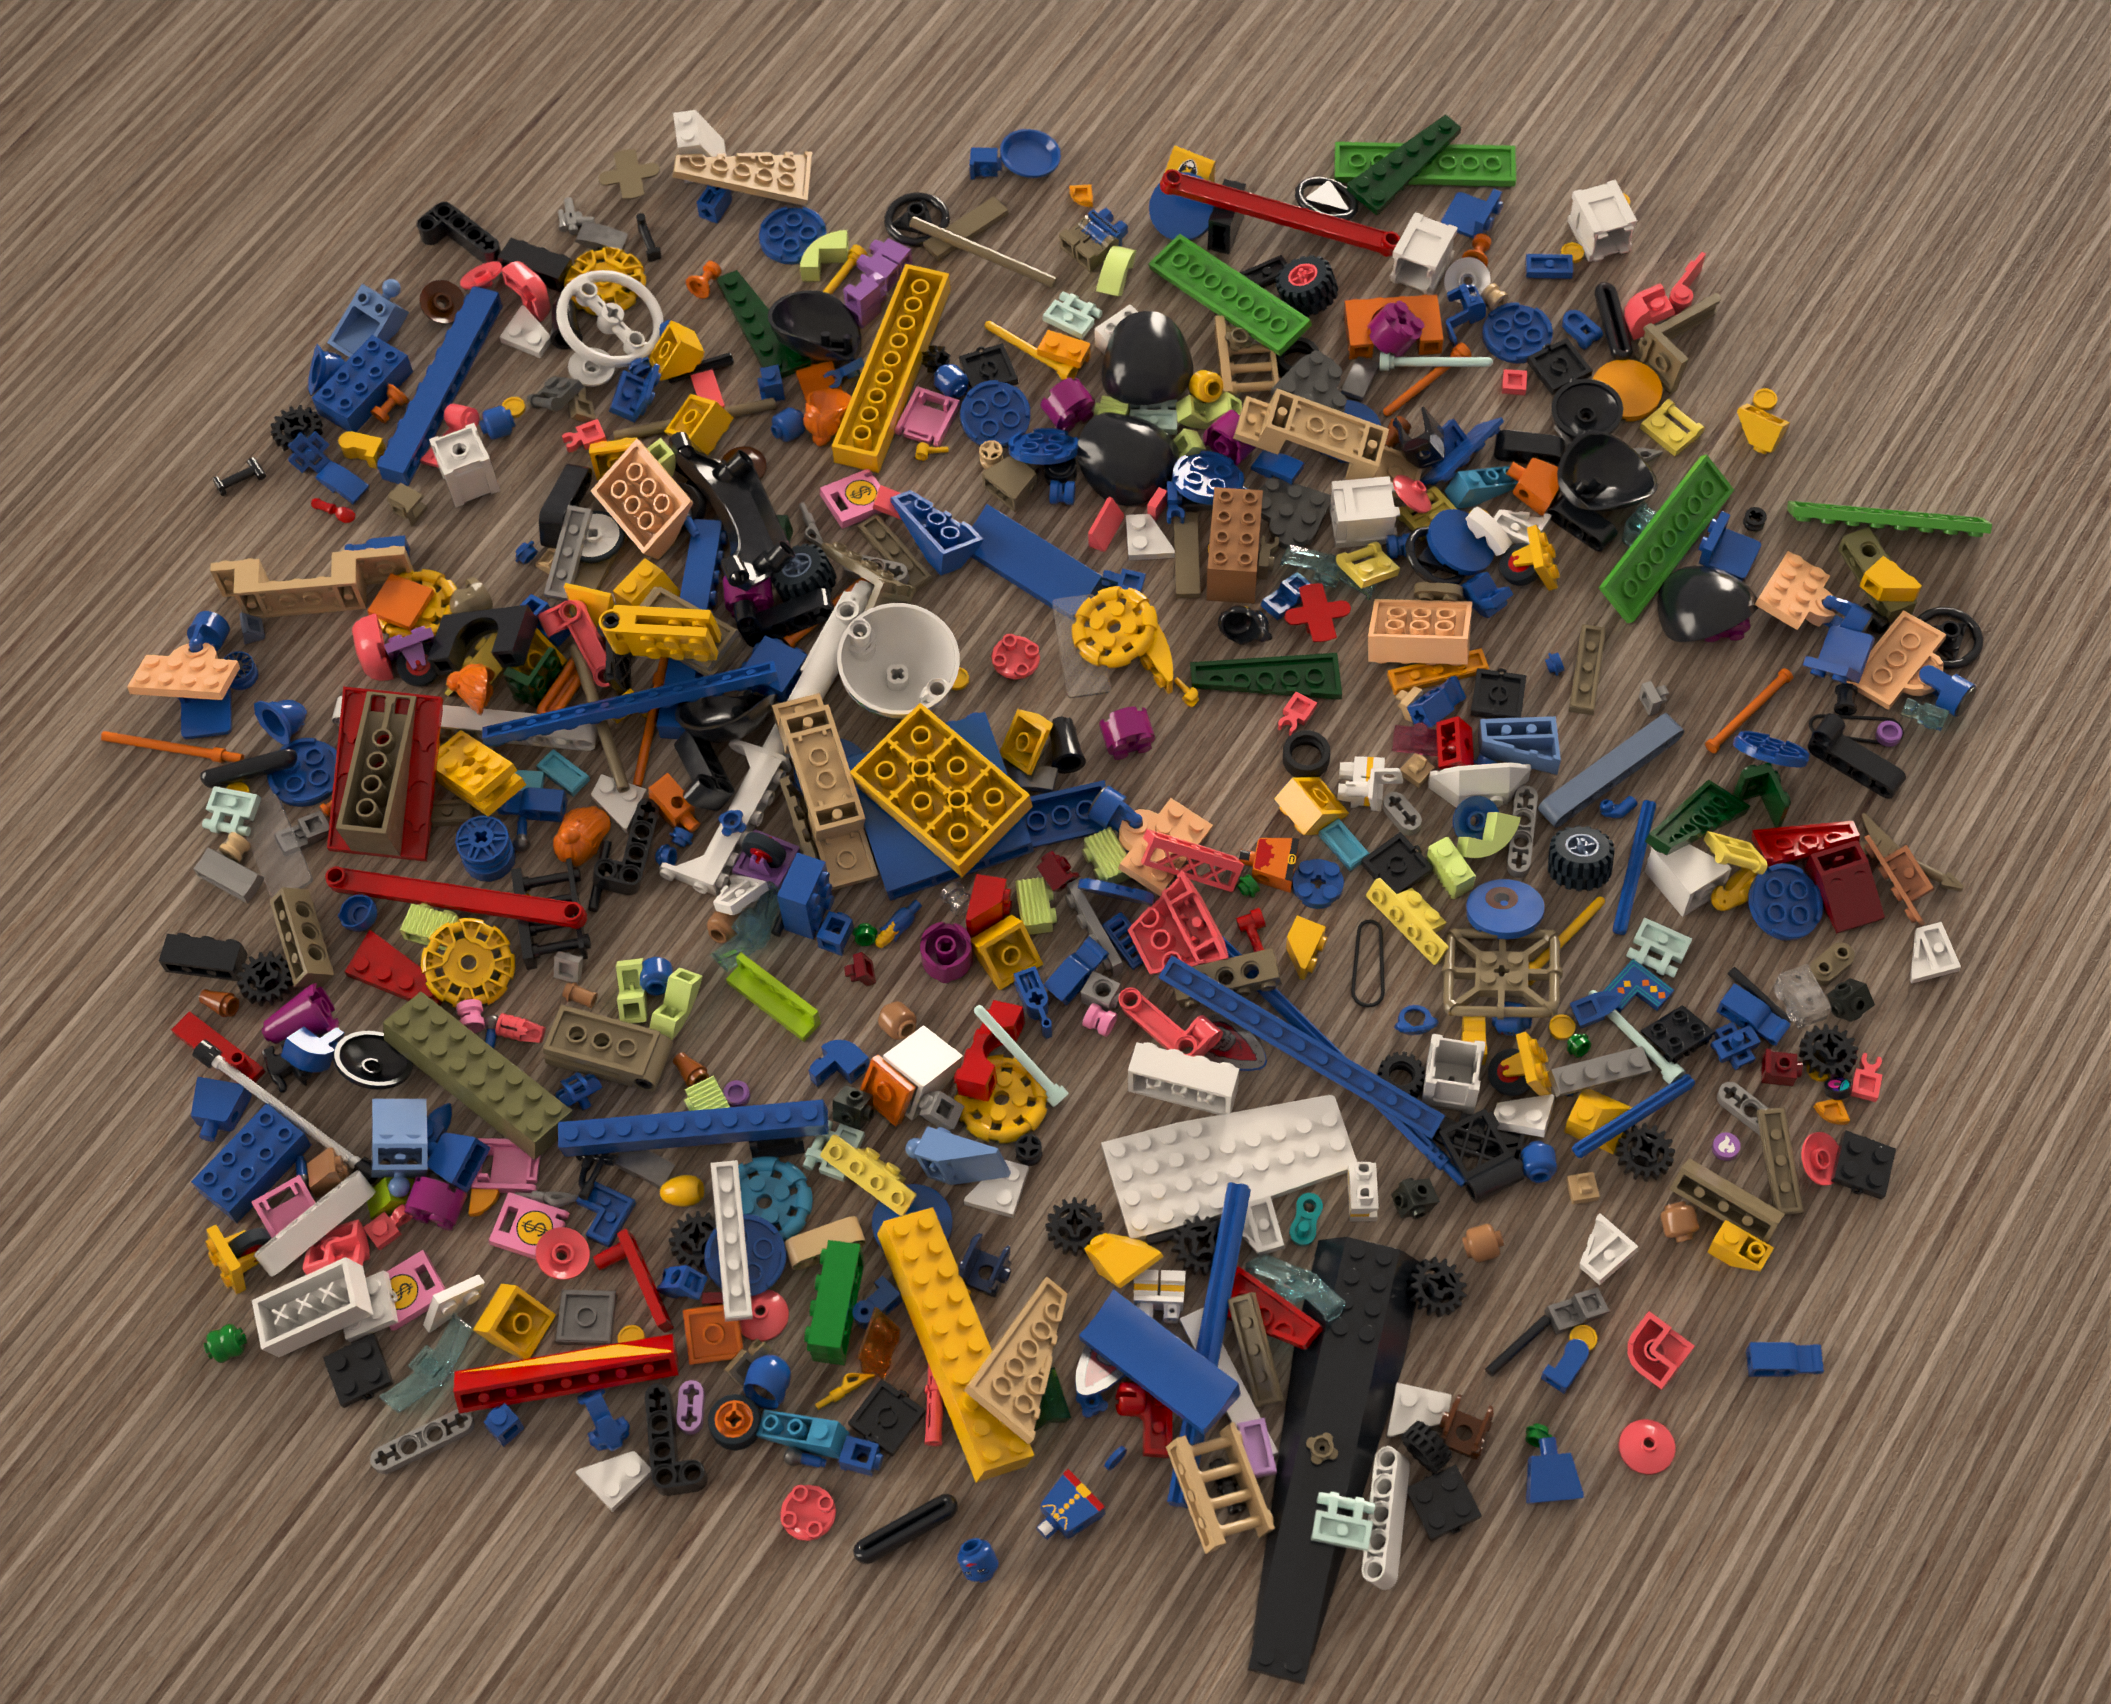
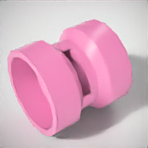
M468 999L457 1004L456 1010L457 1015L460 1017L459 1022L473 1033H478L485 1029V1020L481 1017L483 1012L481 1001Z
M1092 1003L1084 1016L1082 1026L1088 1029L1094 1028L1098 1030L1099 1034L1107 1037L1115 1025L1117 1014L1110 1010L1104 1011L1100 1005Z

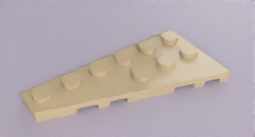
M806 151L804 155H794L793 152H785L784 155H773L771 152L737 153L736 156L726 157L725 153L717 154L716 157H705L703 154L676 155L673 178L806 206L812 151Z
M1047 1276L1039 1284L964 1389L968 1395L1028 1444L1034 1440L1036 1432L1034 1428L1041 1410L1039 1409L1042 1395L1045 1393L1053 1359L1051 1355L1053 1347L1057 1342V1329L1062 1320L1067 1299V1293Z

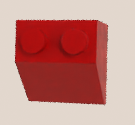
M976 874L966 915V928L970 938L1005 919L1006 915L1010 916L1012 901H1010L1011 889H1007V879Z

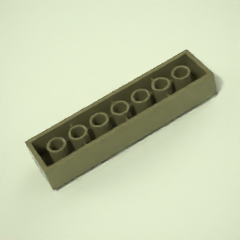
M419 992L383 1021L384 1040L532 1159L536 1160L558 1141V1122L572 1121V1110L423 992Z

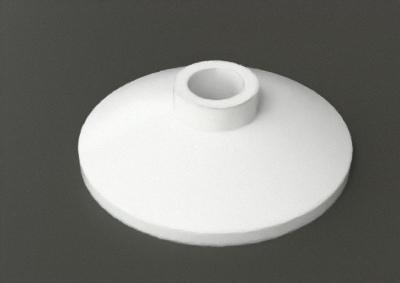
M1465 257L1456 260L1449 266L1445 274L1444 284L1446 291L1449 292L1457 288L1459 285L1464 284L1465 278L1471 277L1473 280L1471 285H1474L1481 295L1483 290L1491 284L1488 268L1484 263L1475 258Z
M590 348L601 354L609 355L604 350L598 348ZM576 352L568 362L570 376L573 379L580 380L584 386L603 385L612 378L615 372V367L595 364Z

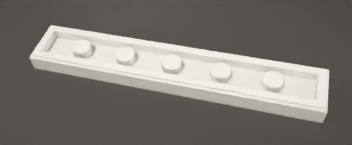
M738 1160L711 1163L725 1322L753 1319Z
M1204 1308L1179 1319L1195 1351ZM1222 1343L1218 1368L1239 1383L1241 1396L1226 1411L1230 1422H1234L1237 1428V1423L1256 1420L1261 1417ZM1268 1433L1274 1457L1278 1455V1450Z

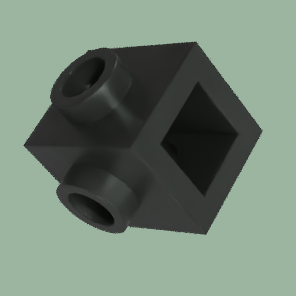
M1851 978L1839 983L1834 990L1827 994L1830 1002L1829 1008L1833 1015L1850 1022L1861 1018L1863 1013L1875 1006L1867 984Z
M845 1085L832 1100L833 1121L861 1130L874 1117L875 1107L873 1106V1095Z
M1413 1178L1405 1179L1398 1184L1399 1187L1391 1194L1393 1203L1401 1218L1412 1217L1413 1219H1419L1427 1215L1440 1202L1430 1178L1414 1180Z

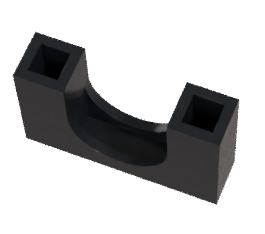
M528 605L443 615L427 660L438 675H447L454 671H460L469 648L481 637L497 633L491 653L502 668L524 666L539 620Z

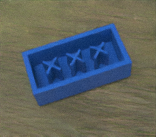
M371 335L312 397L318 414L347 432H357L373 415L371 410L375 406L381 407L388 399L387 385L391 384L399 388L413 373L408 355Z
M266 1103L191 1182L202 1196L234 1222L238 1223L252 1209L253 1204L251 1202L266 1194L296 1162V1157L302 1156L310 1148L311 1143L300 1129Z

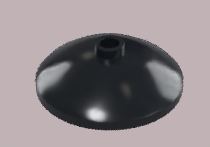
M1578 379L1565 384L1557 391L1552 401L1551 414L1558 429L1571 438L1575 439L1583 432L1589 430H1599L1611 434L1621 423L1623 403L1619 394L1608 384L1594 379Z
M359 1031L345 1036L336 1045L333 1056L336 1069L345 1079L359 1087L372 1090L389 1089L402 1084L409 1078L413 1068V1063L384 1040V1033L377 1031Z

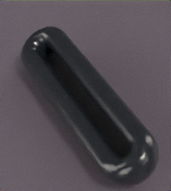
M1601 282L1596 286L1594 293L1610 354L1615 360H1627L1633 354V347L1618 293L1611 283Z
M282 749L210 768L200 774V780L206 787L213 788L214 786L221 787L286 770L296 764L297 752L293 749Z
M950 1494L939 1495L862 1538L854 1546L853 1554L855 1559L863 1564H871L955 1516L958 1509L956 1498Z

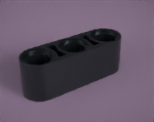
M1500 430L1495 438L1494 457L1500 461L1528 464L1532 458H1536L1558 466L1564 454L1565 441L1556 435Z
M1564 495L1547 511V514L1552 515L1551 520L1598 552L1603 551L1618 534L1616 527L1610 521L1595 511L1578 508L1569 502Z

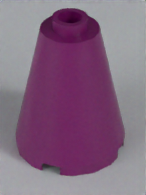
M313 983L277 1010L263 1023L262 1033L264 1038L268 1042L271 1041L274 1044H279L302 1027L307 1028L315 1035L325 1034L336 1027L339 1028L338 1018L333 1020L331 1012L335 1011L334 1005L321 986L316 988L317 983Z

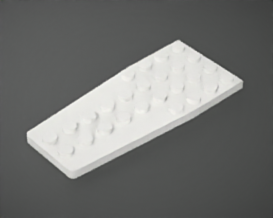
M1333 1095L1177 1122L1101 1143L1128 1237L1140 1240L1146 1239L1147 1235L1176 1229L1179 1225L1184 1227L1183 1222L1187 1218L1193 1223V1219L1197 1215L1200 1221H1204L1206 1216L1210 1217V1221L1221 1218L1227 1184L1230 1182L1236 1184L1243 1183L1249 1186V1189H1251L1249 1202L1267 1196L1275 1199L1347 1173L1349 1163H1357L1338 1104Z

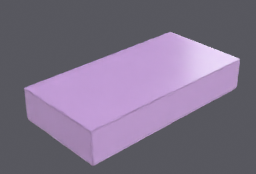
M1265 1418L1237 1423V1428L1242 1435L1243 1446L1255 1478L1277 1474Z

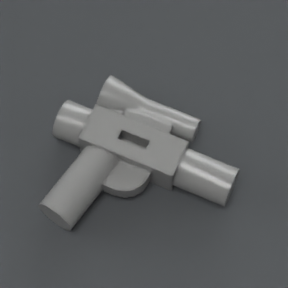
M570 197L564 199L566 213L562 209L558 210L559 231L566 232L569 228V233L576 235L578 233V226H582L583 222L595 223V217H583L581 212L575 211L573 199Z

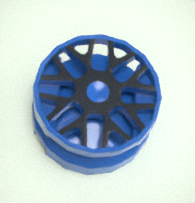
M235 651L223 658L225 660H238L240 666L230 688L244 690L255 684L259 672L253 658L248 653Z

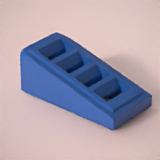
M1120 912L1105 922L1102 927L1115 950L1129 967L1134 970L1144 962L1140 954L1131 958L1130 955L1137 951L1135 944L1127 950L1124 948L1133 942L1127 931L1132 924ZM1124 934H1128V936L1122 939L1121 941L1118 940V938H1120Z

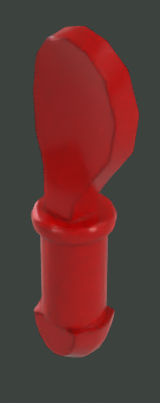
M319 498L311 500V506L314 509L325 511L330 515L335 514L338 520L343 523L353 522L356 518L355 513L347 507H336L334 503L330 504Z

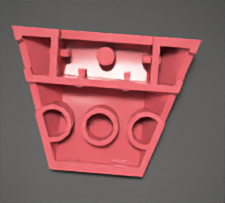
M1183 870L1177 875L1178 878L1168 889L1165 888L1161 892L1162 895L1151 907H1148L1127 930L1150 975L1161 973L1171 955L1191 967L1229 959L1225 941L1203 898Z

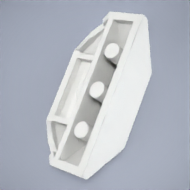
M1496 763L1457 766L1441 771H1430L1428 788L1456 808L1464 799L1471 796L1486 797L1493 801L1497 807L1507 805L1515 796L1516 790L1528 782L1531 765Z

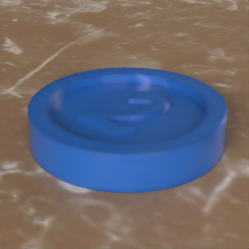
M1124 1446L1116 1449L1108 1458L1104 1467L1108 1471L1112 1470L1123 1459L1127 1449Z

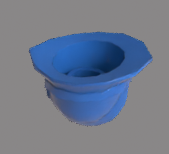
M316 344L308 379L310 396L320 389L345 363L340 355L323 351L318 344Z
M260 700L254 703L255 715L261 727L273 739L283 745L290 744L291 736L295 734V731L298 732L304 726L307 710L299 702L282 700L268 703Z

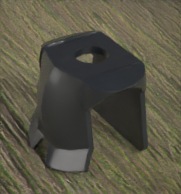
M1423 406L1421 409L1425 432L1418 437L1410 438L1398 419L1395 418L1393 420V427L1398 431L1401 452L1405 459L1417 468L1437 465L1445 457L1444 430ZM1420 451H1429L1430 454L1420 456Z

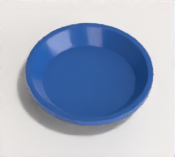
M1016 130L1003 139L1000 147V157L1004 165L1013 173L1023 177L1040 178L1047 176L1056 170L1060 163L1061 152L1058 144L1052 137L1038 130Z

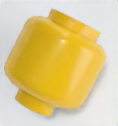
M1207 370L1197 371L1189 381V392L1200 401L1214 402L1223 393V381L1214 372Z

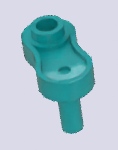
M1314 1193L1302 1194L1296 1202V1217L1290 1227L1289 1236L1291 1241L1297 1246H1308L1314 1242L1316 1237V1223L1322 1213L1323 1203L1321 1198ZM1312 1204L1314 1211L1307 1212L1304 1210V1206Z

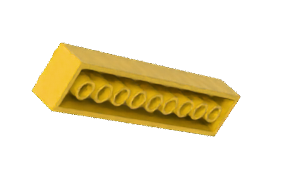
M905 264L832 444L834 463L863 470L870 469L871 472L876 473L880 472L895 434V427L904 411L921 368V363L923 362L922 352H927L950 294L949 273Z
M934 1208L883 1221L877 1236L938 1385L975 1482H981L1026 1467L1034 1457L1031 1445L1026 1443L964 1391L992 1350L964 1281L959 1276V1269Z

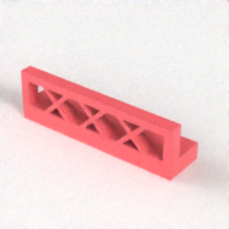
M1146 829L1143 836L1148 843L1141 860L1143 865L1178 875L1183 870L1191 880L1233 892L1244 867V864L1236 856L1150 829ZM1155 848L1164 850L1165 858L1157 862L1150 860ZM1180 856L1186 857L1189 864L1180 869L1175 868L1172 860ZM1207 863L1211 871L1202 876L1197 875L1195 867ZM1225 870L1232 871L1228 884L1220 882L1217 874Z

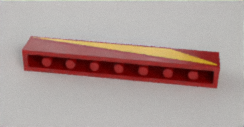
M673 1334L455 1371L453 1393L459 1414L500 1407L504 1403L512 1405L677 1376L678 1354Z

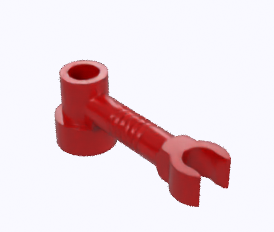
M1260 908L1250 910L1249 914L1236 918L1240 932H1247L1254 952L1264 950L1257 930L1266 927Z

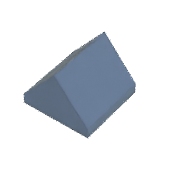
M241 612L239 616L244 644L264 640L265 634L262 619Z

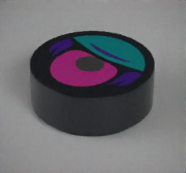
M1833 1077V1080L1827 1079L1824 1083V1093L1831 1099L1843 1100L1851 1095L1852 1084L1847 1078Z

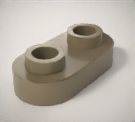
M1419 582L1415 584L1414 597L1418 600L1462 601L1463 587L1449 583Z
M1835 943L1823 952L1809 967L1808 975L1811 981L1817 985H1828L1840 976L1853 963L1855 953L1852 947L1845 943ZM1838 952H1842L1846 956L1842 957L1838 954ZM1819 967H1825L1827 972L1821 971Z

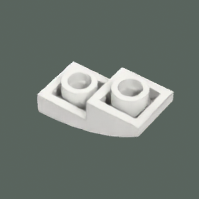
M1475 507L1465 518L1470 531L1474 533L1477 539L1485 536L1488 546L1496 556L1504 554L1512 544L1509 536L1498 522L1481 508Z

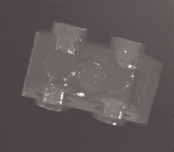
M1808 964L1778 975L1774 985L1775 994L1779 1000H1783L1788 1018L1791 1022H1795L1798 1029L1827 1019L1831 1006Z

